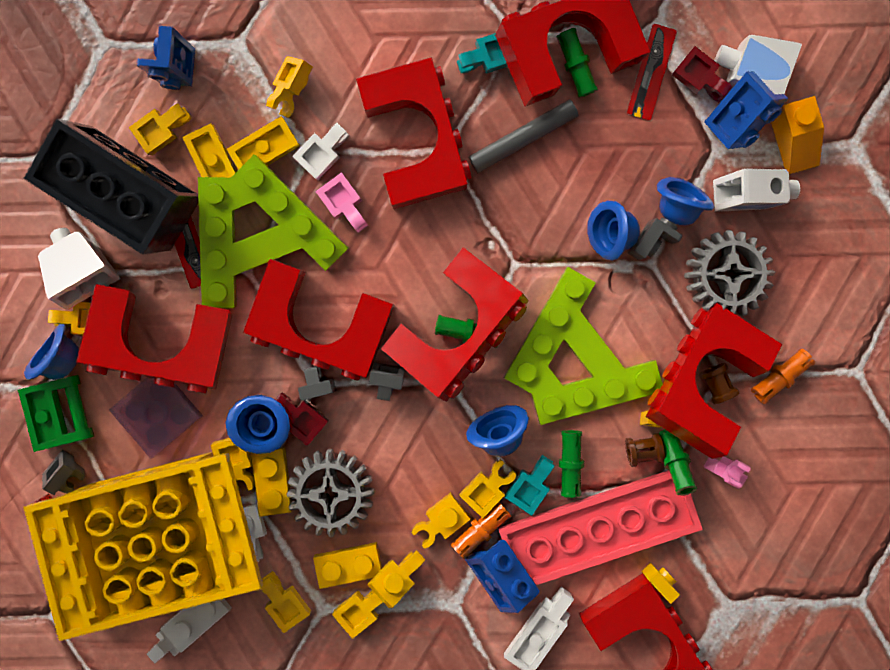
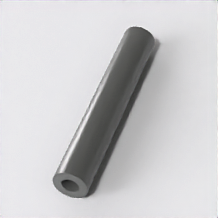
M569 99L470 155L469 160L477 173H480L579 116L577 108Z

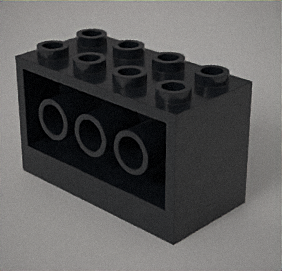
M56 119L23 178L141 254L171 251L199 204L198 193L95 127L62 119Z

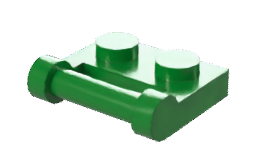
M79 375L18 389L34 452L94 437L92 427H88L78 385L81 384ZM63 388L65 389L75 432L71 433L67 431L57 390Z

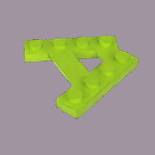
M255 154L231 178L198 177L202 305L216 308H235L237 306L236 275L267 263L270 259L274 260L303 248L326 271L349 248ZM256 202L278 224L275 227L235 242V209Z
M570 267L565 269L503 377L531 393L540 425L652 395L656 389H660L663 385L656 360L625 368L622 366L580 311L596 282ZM563 340L592 377L561 384L548 366Z

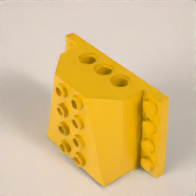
M213 452L90 483L63 496L23 507L59 641L261 589L263 586L229 452L214 456Z

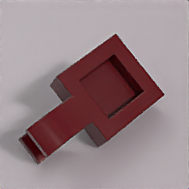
M696 46L693 47L672 74L673 77L695 94H698L704 88L707 94L718 103L732 88L731 84L715 74L721 65Z
M283 392L275 398L277 402L282 404L289 416V432L306 446L310 444L329 421L306 400L298 407Z

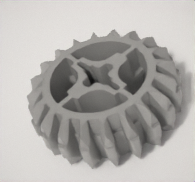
M732 230L725 231L723 237L717 232L711 235V240L707 238L700 241L702 249L696 247L691 251L697 260L690 259L686 261V265L693 268V272L685 273L684 277L687 279L693 278L694 284L688 285L686 289L688 291L697 290L698 292L692 300L700 302L704 299L702 308L706 311L711 309L715 303L722 305L723 310L726 308L734 314L737 312L740 316L747 315L748 308L751 310L758 309L757 299L763 301L768 298L763 289H771L774 286L773 283L767 281V277L773 276L776 273L772 269L767 270L766 264H770L773 259L771 257L763 258L762 256L766 252L767 247L760 246L755 248L758 238L751 237L746 241L745 232H738L735 236ZM722 249V256L719 257L718 266L715 269L707 270L711 257L718 250ZM736 251L745 257L750 268L741 264L739 254H736ZM728 270L733 273H741L742 275L731 278L725 277V275H717V273ZM751 279L745 293L737 298L742 281ZM708 280L714 281L718 284L720 294H723V298L719 297L713 292V290L709 286Z
M328 449L325 455L326 459L323 458L320 451H316L313 454L314 462L309 457H305L302 460L305 468L301 466L294 468L293 472L299 478L291 477L288 480V484L297 489L289 490L286 496L296 499L288 507L290 510H300L294 519L298 522L305 518L307 520L304 525L305 530H309L312 525L317 526L315 531L317 536H320L324 528H327L328 536L334 537L336 527H338L342 535H345L348 532L347 524L351 528L356 529L359 526L357 518L362 520L367 518L368 514L363 508H371L373 501L365 497L374 495L375 490L371 487H364V485L372 482V476L361 477V474L367 467L363 464L356 469L353 466L357 461L356 456H352L349 462L344 461L346 451L341 450L337 459H335L333 449ZM325 468L323 484L315 485L313 488H306L309 476L315 471ZM335 469L348 475L355 487L341 483ZM329 483L332 491L338 492L333 501H331L328 493H324ZM349 497H356L355 506L350 511L336 516L340 501L348 500ZM307 498L310 501L320 503L324 509V515L317 512L310 505Z

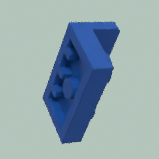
M159 26L158 37L154 40L156 60L137 59V67L146 72L149 78L158 81L163 88L180 90L181 86H192L195 48L173 27Z
M747 71L704 122L727 149L747 148L759 138L760 134L758 132L781 114V107L788 98L785 94H774L754 71Z
M499 540L488 551L473 552L465 559L500 612L519 613L539 594V589L505 540Z

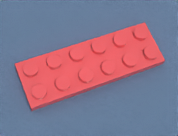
M670 470L498 527L501 539L505 540L535 585L703 530L691 494L685 496L676 494Z

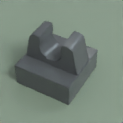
M374 363L370 373L369 384L378 386L377 399L390 401L393 388L401 390L406 371L404 368Z
M320 367L304 369L307 385L298 388L301 401L337 391L334 378L324 381Z
M64 450L57 455L42 474L43 490L53 495L57 491L67 494L74 491V484L67 481V479L76 477L83 480L85 478L84 469L74 461V455Z

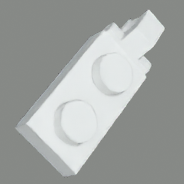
M560 587L551 600L545 597L506 649L504 658L521 670H536L568 625L567 620L570 617V613L566 610L574 600L572 594L563 587Z
M220 599L181 609L160 628L161 630L156 634L160 641L151 648L147 656L155 664L169 651L174 657L179 652L182 653L228 613L232 607L225 599Z

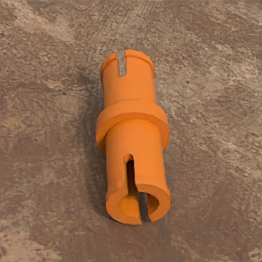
M799 349L796 354L782 365H775L771 369V374L756 386H753L751 392L755 394V398L762 404L768 403L782 389L792 387L797 377L814 366V359L808 361L812 356L806 350Z
M498 502L484 518L473 519L470 522L472 526L457 540L452 542L451 546L465 560L484 540L488 542L492 538L491 534L512 515Z

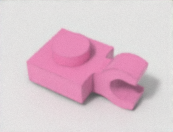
M342 172L315 191L335 219L344 214L358 233L368 226L354 207L362 200Z
M724 456L721 457L720 461L708 458L704 465V468L721 476L726 483L737 489L742 488L748 477L743 473H749L751 469L750 466L739 460L732 461Z

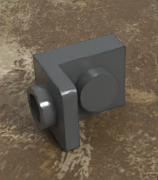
M655 218L648 221L640 233L638 241L628 251V254L637 260L644 259L647 255L652 257L662 243L659 237L670 244L680 242L683 235L676 231L678 227L665 218L660 220Z

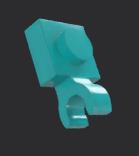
M496 33L476 39V50L458 55L457 65L460 74L470 72L483 65L485 74L508 67L496 39Z
M542 454L531 474L522 469L506 492L505 498L532 516L550 490L549 486L543 482L555 466L552 464L553 461Z

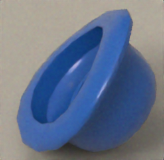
M668 177L661 179L657 183V191L662 195L659 203L660 212L667 220L676 225H690L699 218L704 210L712 211L714 209V204L709 196L689 181Z
M607 200L599 203L591 212L587 222V234L590 244L596 253L606 260L613 261L620 258L625 250L631 249L636 244L640 236V226L636 217L629 211H626L620 203Z
M65 324L57 325L31 358L24 371L26 380L35 379L40 375L53 380L61 379L74 369L77 364L79 348L73 340L65 335Z
M263 395L247 396L237 401L229 410L225 422L227 434L232 442L245 452L254 454H266L279 449L287 440L290 430L289 416L282 404L271 397Z
M516 405L495 408L481 415L470 424L466 432L467 440L475 447L482 448L489 455L497 457L510 455L522 443L523 433L527 429L529 421L528 414L525 409Z

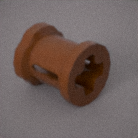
M726 363L712 366L699 373L700 379L706 381L712 394L711 401L713 404L723 403L740 394L739 390L733 386L726 372L728 369Z
M658 433L653 434L652 438L640 440L626 438V454L631 467H636L640 462L652 460L661 463L665 459L663 442ZM650 448V451L639 452L641 449Z

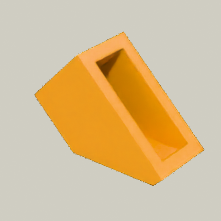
M812 96L783 105L781 107V114L771 124L784 168L790 175L819 166L824 124L816 97Z

